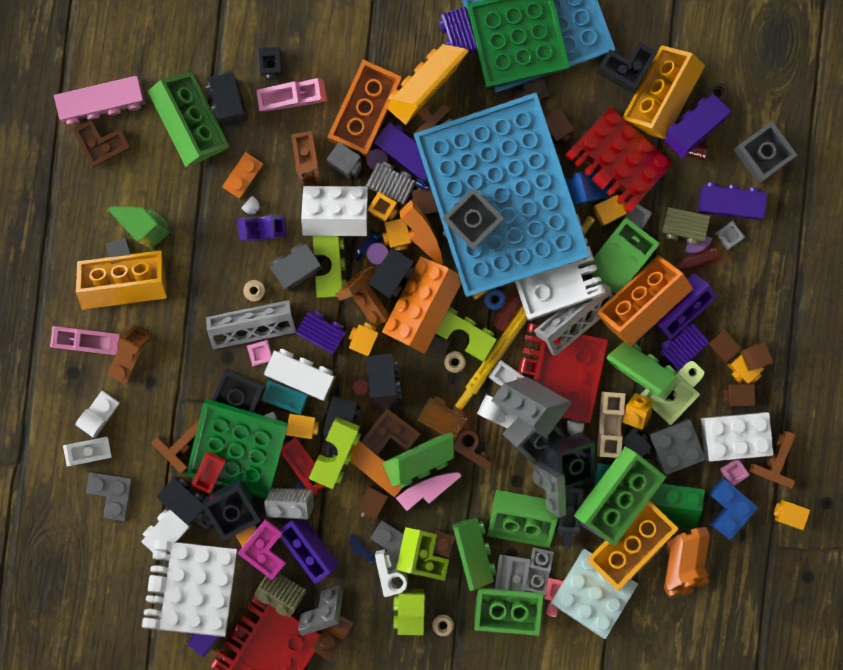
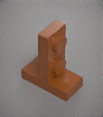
M425 103L416 113L424 124L415 133L440 124L450 114V109L444 104L431 115L432 110Z
M312 131L292 134L291 138L296 161L295 167L302 191L303 186H323Z
M371 266L359 271L335 295L339 301L352 296L372 326L386 322L390 315L368 284V281L376 272Z
M136 325L123 334L118 340L117 345L119 349L107 375L126 385L132 376L144 347L150 342L153 334Z
M199 420L172 446L161 436L156 437L151 442L180 473L188 469V464L178 454L181 453L183 455L191 447L190 442L196 436Z
M782 431V434L779 433L774 443L776 448L773 456H769L766 463L768 468L765 469L751 464L748 472L792 489L795 481L780 475L795 434L788 431Z

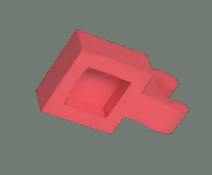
M548 578L546 595L543 599L549 600L546 614L556 617L558 608L550 603L564 581Z

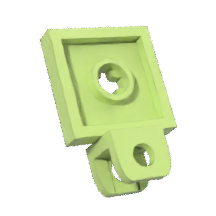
M688 361L680 370L676 371L677 374L675 376L678 377L679 382L673 389V396L675 397L673 400L663 401L647 389L640 394L655 400L653 409L670 425L700 395L693 387L702 379L704 370L694 361ZM691 368L694 369V374L692 376L689 375V370Z

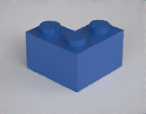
M593 170L588 176L583 171L572 174V179L565 177L574 207L613 197L612 194L609 196L606 193L610 189L609 183L602 189L592 180L598 173L597 170Z
M720 478L707 493L723 507L710 522V525L729 540L734 537L758 509L755 504L723 478Z

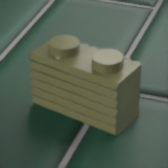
M668 207L662 234L666 235L665 238L678 241V238L687 239L686 243L699 245L700 242L704 243L710 216Z
M277 573L272 580L265 576L254 595L257 596L261 603L273 606L280 615L290 617L305 595L306 589L299 587L298 584L281 575V573Z

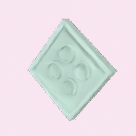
M583 549L550 604L603 639H606L638 583L631 579L618 592L587 561L592 553Z

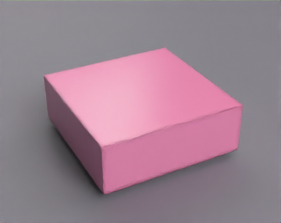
M268 340L247 346L252 366L270 361L272 353Z
M734 459L719 469L725 479L733 486L750 476L739 459Z

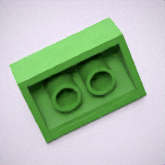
M623 342L607 356V360L613 367L663 401L667 399L679 382L678 377L675 376L677 374L675 370L669 366L665 368L660 366L657 358L651 354L646 356L641 353L642 349L635 343L630 347Z
M450 432L438 436L383 462L382 465L391 485L396 486L400 484L402 488L413 483L412 478L416 476L421 479L431 474L429 470L435 467L439 470L448 466L447 461L454 458L453 434Z
M496 490L487 536L550 548L558 517L547 510L545 505L546 499Z
M477 518L454 523L453 529L469 590L473 591L494 582L493 576L497 574L494 563L489 564L488 555H491L488 542L484 543L482 535L486 534L483 521L478 522Z
M478 588L474 617L475 630L539 636L543 593Z

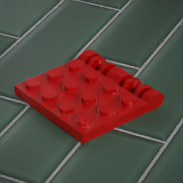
M612 107L600 117L565 155L572 161L578 154H581L582 156L575 162L577 167L582 165L585 159L592 164L586 169L585 174L588 176L596 168L599 172L592 180L600 188L604 189L609 182L613 183L614 185L606 192L609 196L614 194L617 188L624 194H621L617 203L620 205L628 197L630 200L623 207L628 213L637 206L673 164Z
M528 323L527 332L535 333L534 330L540 325ZM581 334L559 354L554 356L550 353L544 340L526 335L525 340L532 343H541L540 351L523 348L522 353L539 357L538 361L521 357L518 372L535 375V382L572 403L562 417L590 423L608 340ZM562 336L553 341L555 346L560 343Z
M254 595L252 601L265 609V611L252 603H249L247 607L261 618L256 623L247 615L242 614L240 617L244 623L254 629L251 631L248 627L237 622L229 636L243 646L240 647L229 639H226L224 644L238 654L233 659L226 652L219 650L217 653L219 658L215 657L210 664L215 670H304L314 654V651L311 649L321 633L315 631L302 636L298 631L299 619L293 615L290 617L280 615L273 606L261 603L257 596Z

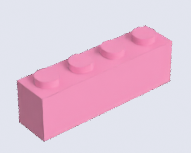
M138 76L54 95L59 120L67 123V125L77 124L80 119L85 118L87 120H95L100 118V115L106 113L108 115H116L121 113L120 110L127 108L129 110H137L141 108V105L146 104L141 79Z

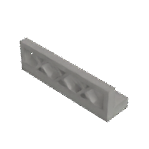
M602 282L595 285H603L606 294L558 310L534 330L536 336L547 343L552 355L556 356L601 319L596 312L601 308L602 301L606 297L608 301L613 297L610 286ZM593 310L591 317L585 320L587 313ZM577 323L576 329L569 333L571 326ZM562 336L560 343L555 346L553 341Z
M289 300L206 317L207 332L213 350L296 333ZM289 321L290 326L281 328L277 325L279 322ZM259 326L268 327L265 332L256 330ZM240 330L248 332L245 336L236 335V332ZM220 334L227 336L225 340L215 341L214 337Z

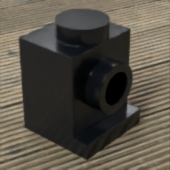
M279 46L258 48L261 77L265 76L266 80L278 79V75H282L281 50ZM274 62V68H268V63Z
M632 426L623 436L622 444L639 456L647 458L654 450L648 443L650 439L642 432L638 434L637 431L639 429Z

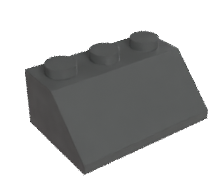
M528 377L504 383L491 400L502 412L545 438L572 404L569 400Z

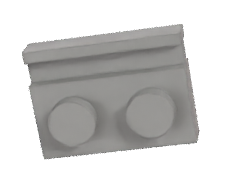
M499 554L494 589L526 592L524 590L527 585L530 559Z

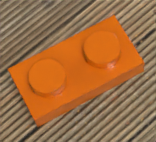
M245 152L222 187L241 199L264 164Z

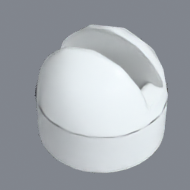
M251 196L241 209L248 214H255L259 210L260 205L257 199Z
M570 419L567 422V431L571 435L579 432L582 433L585 423Z

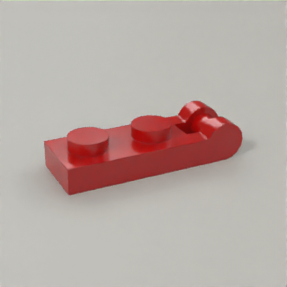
M297 437L282 447L281 454L308 491L310 489L313 491V497L319 494L318 491L324 487L327 488V486L317 482L314 485L311 483L309 477L315 462Z

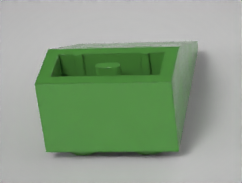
M624 218L593 257L594 262L586 267L596 265L597 270L590 275L600 277L602 283L610 286L611 291L616 294L633 278L660 243L629 219Z

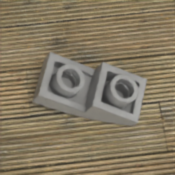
M538 548L532 549L527 585L524 591L543 593V597L546 595L554 552Z

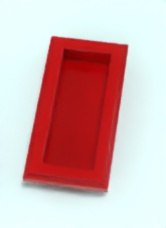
M207 451L191 486L211 494L226 460Z

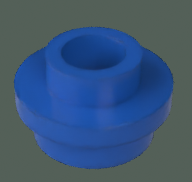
M499 289L489 290L484 297L486 306L492 310L502 308L506 300L504 293ZM497 296L499 298L498 303H492L491 297Z

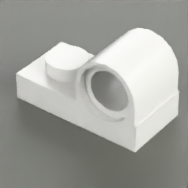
M101 391L90 408L86 409L79 417L76 426L93 438H96L120 402L106 392Z
M485 395L477 414L508 428L515 419L502 412L491 401L493 397Z
M108 437L63 445L67 466L112 458Z
M385 550L376 551L375 558L384 597L403 592L408 583L407 574L396 569L390 571L389 568L392 567L390 555H386ZM392 578H401L403 584L400 586L394 585Z

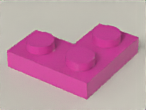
M265 519L238 552L241 557L271 580L286 563V561L270 550L282 535V531Z

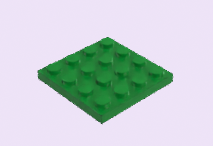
M483 0L467 4L486 88L570 68L554 0Z
M205 399L186 475L195 477L208 451L226 460L215 484L226 486L242 477L252 495L266 499L272 488L289 424Z

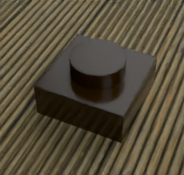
M544 77L523 83L526 96L537 93L539 100L550 96Z
M434 336L424 355L443 361L450 341Z

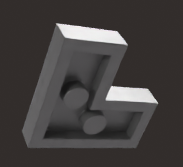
M540 461L533 463L532 478L536 485L546 490L545 505L547 510L557 517L565 516L564 475Z
M89 472L86 493L107 497L103 518L126 521L133 478Z
M382 520L370 539L388 550L386 555L391 557L392 567L389 568L391 571L397 567L404 534Z
M339 585L321 591L319 608L300 615L298 631L302 636L339 624L344 591Z

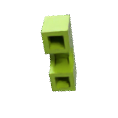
M313 236L314 256L328 257L332 263V268L328 274L315 276L317 298L337 297L335 294L347 283L346 279H342V271H346L345 258H341L340 250H344V238L339 236Z
M449 307L436 334L447 340L450 333L454 330L465 331L469 336V344L465 351L483 362L497 340L493 337L494 333L486 328L478 329L475 327L476 322L466 316L464 320L456 316L458 312Z
M336 416L326 441L333 443L337 447L338 454L332 458L319 454L309 477L310 480L333 489L335 483L340 484L344 472L341 471L343 464L348 465L353 454L349 450L352 445H357L361 434L357 433L360 426Z

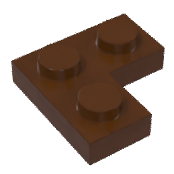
M92 119L73 129L93 168L131 149L121 129L101 137Z
M386 408L361 442L377 455L390 438L408 451L421 433Z

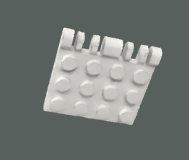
M577 214L578 221H579V224H580L581 221H580L579 215ZM587 246L590 254L589 258L515 281L529 321L606 294L603 285L595 286L602 282L600 277L583 281L582 275L591 274L597 270L596 265L579 269L580 266L594 262L589 246Z
M155 540L154 550L171 553L156 552L153 553V558L156 560H168L169 567L151 566L152 572L167 574V578L162 576L149 577L147 591L164 594V598L147 596L146 601L149 603H161L163 607L162 611L146 609L144 615L161 617V620L143 618L142 628L225 637L237 549Z

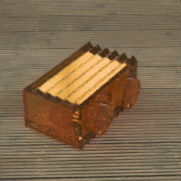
M437 396L434 399L429 398L417 420L443 435L452 432L453 441H455L467 418L463 417L465 412L456 407L453 410L445 406L447 402Z

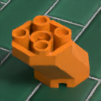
M706 527L695 528L688 535L682 533L666 543L665 548L669 556L664 589L670 598L680 593L682 596L692 593L694 587H700L709 583L705 563L710 534Z

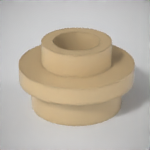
M251 280L245 284L243 292L248 300L259 301L265 294V288L261 282ZM257 287V294H251L250 289Z
M450 352L444 360L446 369L453 373L463 370L466 363L464 356L459 352ZM453 358H457L459 360V364L457 366L451 365V360Z
M442 614L434 619L432 626L437 635L447 636L453 631L454 623L451 617ZM442 621L447 623V627L444 629L439 627V623Z

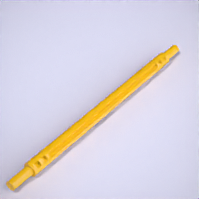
M589 215L581 225L583 227V236L595 221ZM524 306L518 311L465 388L467 389L455 405L461 411L472 395H476L479 388L528 320Z

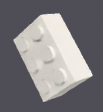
M303 186L301 216L303 235L367 236L368 187Z
M280 349L279 352H273L264 375L323 401L326 400L336 378L332 375V370L320 366L319 369L312 367L314 362L301 357L300 360H296L293 358V353L284 349Z
M768 412L701 418L703 449L706 461L773 456Z

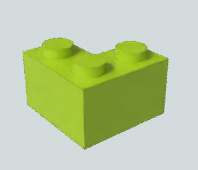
M405 527L396 570L445 581L449 559L432 556L437 534Z
M405 589L401 593L394 594V610H398V616H394V629H398V635H423L424 589Z

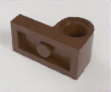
M766 342L753 344V346L740 351L748 371L773 363Z
M470 430L461 432L453 443L454 450L489 470L492 462L489 461L490 456L482 451H479L478 454L474 452L479 443L477 435ZM465 435L473 436L474 443L471 446L463 445L462 439Z
M340 613L339 624L324 628L311 650L330 661L354 622Z

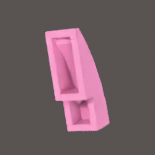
M319 78L256 90L259 111L292 108L327 101L324 80Z
M53 326L50 347L116 355L120 334Z
M450 472L429 477L408 487L397 495L396 499L406 511L422 498L430 503L459 479L461 474L459 472Z

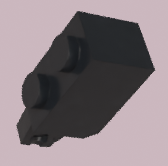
M332 396L323 429L325 438H327L336 416L353 423V419L358 420L361 407H357L358 402ZM327 441L326 455L335 457L338 454L337 447Z
M174 477L157 495V498L184 523L194 521L208 529L213 523L202 507L205 497L198 491L194 493L189 488L190 483L183 477H180V479Z
M581 487L565 490L566 515L558 517L556 524L557 534L562 535L561 545L565 547H571L572 536H577V532L580 530L581 521L574 517V515L582 505L583 489Z

